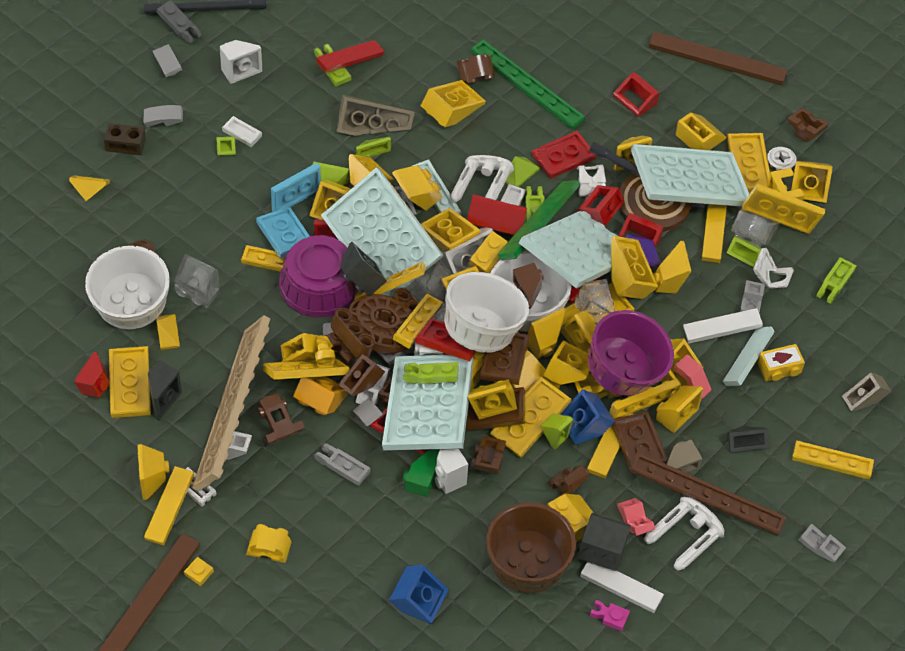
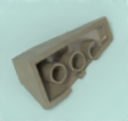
M343 95L339 109L337 132L356 136L411 129L415 112Z

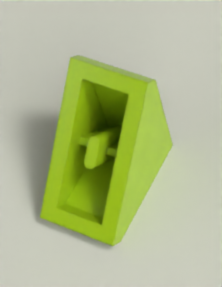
M552 414L540 425L554 450L568 438L573 423L572 417Z

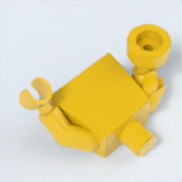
M302 333L280 345L283 358L281 362L316 360V363L322 364L335 360L334 350L331 349L333 345L327 336Z

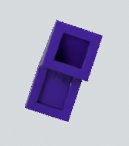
M627 234L626 238L639 240L649 266L659 267L661 262L653 240L639 235Z

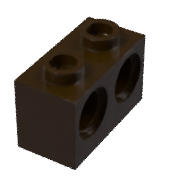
M109 123L104 138L105 150L107 152L141 156L146 141L145 128Z

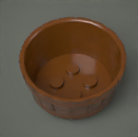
M519 503V505L515 504L501 511L491 522L486 537L488 556L497 577L508 587L524 593L541 592L555 585L568 569L576 550L575 533L569 521L557 510L540 503Z

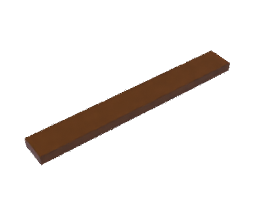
M658 32L653 33L648 47L782 86L788 69Z
M639 452L636 453L629 472L684 496L693 498L700 503L776 536L780 534L786 516Z
M182 533L99 651H126L200 547L199 541Z

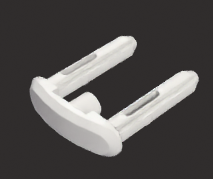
M469 156L465 160L466 166L451 193L452 202H457L462 198L476 170L481 171L485 176H490L493 170H499L485 196L486 198L496 200L508 175L514 171L512 163L508 159L496 156Z
M681 497L680 503L654 526L655 530L647 532L644 538L647 544L656 542L687 512L692 515L695 514L690 520L694 528L699 529L703 524H706L709 530L676 559L674 568L678 571L685 569L718 537H724V528L718 518L707 507L690 497Z

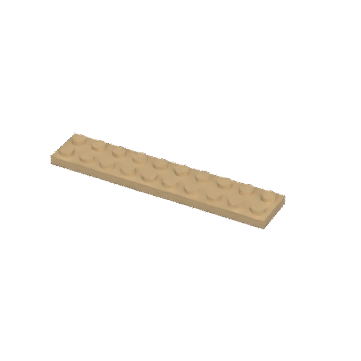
M265 315L243 333L192 486L198 492L208 487L214 480H218L223 473L222 466L228 458L229 453L227 451L234 440L232 435L239 424V414L244 409L243 401L249 393L250 389L248 386L254 378L255 373L253 371L260 359L258 355L264 347L265 343L263 340L269 331L270 318Z

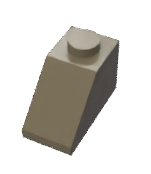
M869 373L842 397L850 410L854 412L878 403L891 392V389L882 376Z
M692 440L681 441L673 447L667 465L685 473H690L700 469L703 458Z

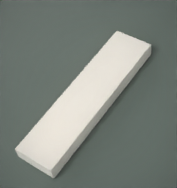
M756 308L684 324L683 329L689 344L761 328L763 323Z
M587 562L580 577L652 613H655L664 595L618 571Z

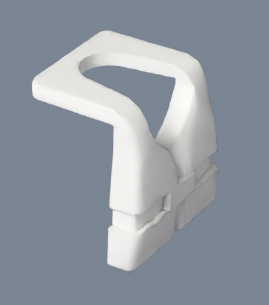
M582 165L577 168L579 170V197L589 196L597 185L606 186L603 165L584 167ZM585 170H597V172L591 177Z
M762 248L753 271L758 275L757 277L763 284L772 289L787 287L794 269L792 267L777 268L767 248ZM769 271L787 276L783 281L771 283Z

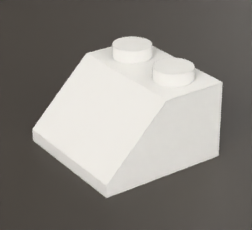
M234 40L220 46L221 70L230 84L262 72V54L259 45Z
M458 448L440 449L437 457V467H435V483L439 489L442 488L444 493L447 494L467 485L468 463Z

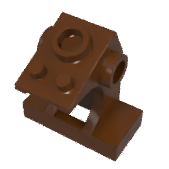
M278 393L267 395L259 400L260 407L257 408L261 419L266 418L271 433L263 438L266 446L300 433L305 428L302 420L292 424L286 410L288 408L284 398L279 397ZM279 410L283 420L275 423L270 412Z

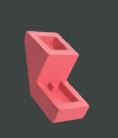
M688 354L675 365L674 370L688 381L686 386H701L704 388L701 400L711 392L712 389L702 366Z
M633 498L617 504L625 524L631 525L630 532L637 536L655 530L653 521L646 518L643 503L640 500Z

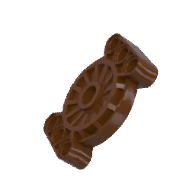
M405 288L396 289L393 298L382 294L363 295L351 303L349 310L338 308L335 311L331 322V329L357 359L362 354L369 358L372 350L381 353L403 352L409 348L394 341L393 336L420 302Z

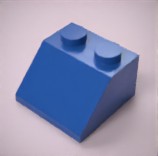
M584 389L578 393L560 414L573 418L569 435L575 444L603 435L615 422L598 395Z
M424 565L406 566L389 600L401 612L424 622L432 623L449 589Z

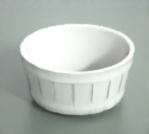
M139 246L117 247L100 255L93 262L86 276V292L94 308L109 324L121 329L142 328L152 323L165 307L169 291V272L164 261L151 250Z
M528 250L523 251L517 259L500 260L490 273L514 284L513 269L535 263L537 269H541L544 276L542 288L532 308L529 309L525 323L519 329L522 332H528L532 322L564 308L572 284Z
M469 272L457 276L448 285L445 299V326L450 336L468 349L478 352H496L503 349L512 341L514 335L523 326L528 317L529 305L524 294L514 284L506 281L504 278L484 272Z

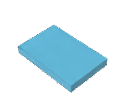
M318 163L271 188L272 212L292 207L317 193L321 182V167Z
M291 207L256 218V223L280 259L285 258L289 250L298 241L310 237Z

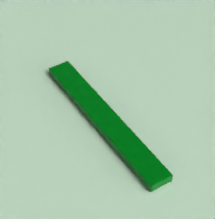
M484 39L471 48V53L475 56L490 54L493 69L572 130L585 121L583 114Z
M578 180L562 181L498 253L500 260L517 259L525 249L519 244L521 238L543 228L580 186Z

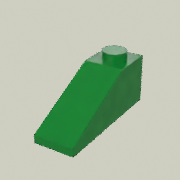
M429 449L412 463L409 471H405L403 476L405 491L428 497L436 477L435 467H437V457L440 449Z

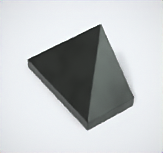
M741 426L728 432L730 452L769 448L768 428Z

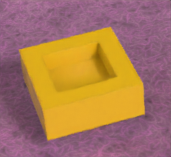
M197 557L184 571V575L201 586L214 570L213 567Z

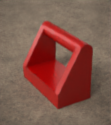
M633 72L618 87L613 96L639 117L657 105L659 92ZM631 89L645 102L638 108L622 94Z
M597 185L577 209V212L585 211L590 214L593 220L606 226L625 201L619 188ZM599 194L605 196L595 209L588 208Z
M629 213L619 237H625L627 232L631 231L653 240L656 248L662 238L664 227Z

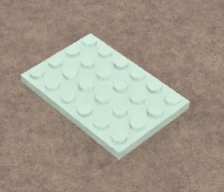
M633 144L631 147V152L648 199L742 206L749 196L733 152Z
M377 167L321 215L339 241L345 244L347 248L351 242L356 244L377 263L385 278L419 262H424L427 270L444 256L382 171ZM415 279L386 291L382 295L393 298L396 289L406 288Z
M579 211L523 236L519 244L575 288H578L612 271L611 237L617 235L607 230L602 223L593 220L587 212Z
M451 355L395 357L382 441L383 450L463 448L473 357L470 362ZM447 362L459 363L457 382L419 384L403 381V375L406 373L404 372L406 363H416L418 365Z

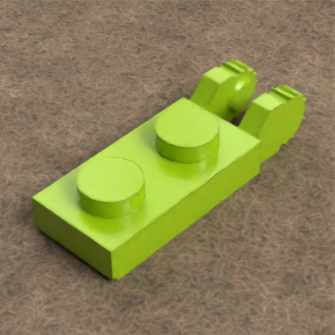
M329 44L324 45L326 54L333 52ZM319 48L314 49L316 58L323 55ZM345 67L326 73L335 87L351 81V75Z
M526 186V220L544 202L542 186H538V196H531V186Z
M840 257L823 281L817 297L821 298L826 289H829L832 292L828 296L827 302L831 304L850 279L857 265Z
M447 362L419 365L416 363H406L404 366V372L406 373L403 375V381L419 384L457 382L459 363Z

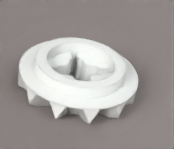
M775 147L768 153L767 159L770 167H775L776 170L792 169L796 164V155L788 148ZM779 156L784 160V163L779 160Z

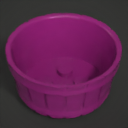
M315 235L298 241L289 250L280 272L279 290H281V296L290 308L305 316L324 318L334 316L338 308L347 309L350 307L358 289L353 281L348 282L342 275L344 272L340 265L347 250L345 244L333 237Z
M621 310L609 313L599 321L592 335L591 346L588 352V363L593 377L603 388L608 391L610 390L614 394L631 396L646 391L650 386L665 377L672 367L674 350L672 349V342L667 336L668 334L654 319L640 312Z

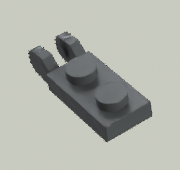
M171 0L157 9L158 15L187 43L193 42V38L188 31L197 38L201 36L200 30L193 25Z

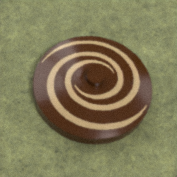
M635 174L628 177L620 187V192L625 202L619 210L625 219H627L629 213H632L663 226V232L680 226L690 213L691 204L688 202L648 199L641 177Z

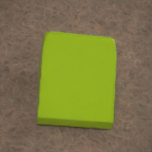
M235 136L216 137L218 156L236 155Z

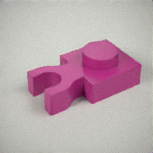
M596 600L594 607L599 608L600 611L591 610L590 617L595 619L602 618V624L622 632L630 611L612 603L608 608L601 601Z

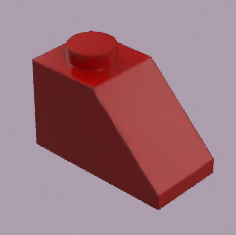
M93 352L74 382L81 394L100 398L110 383L103 362L98 353Z

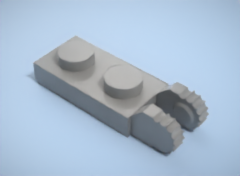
M326 443L321 448L331 457L329 458L320 452L314 455L315 459L322 465H326V467L358 486L370 473V467L342 450Z

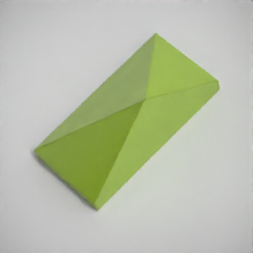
M391 138L366 140L356 147V155L373 157L391 151Z
M515 156L511 162L514 171L508 175L505 183L519 187L539 171L540 167L525 157Z
M318 163L321 167V181L330 180L340 185L349 182V168Z
M734 236L726 253L754 267L762 248L755 243Z

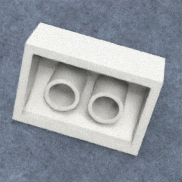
M480 228V234L451 251L440 250L444 256L439 261L449 276L470 268L468 265L471 257L490 232L493 231L492 228Z

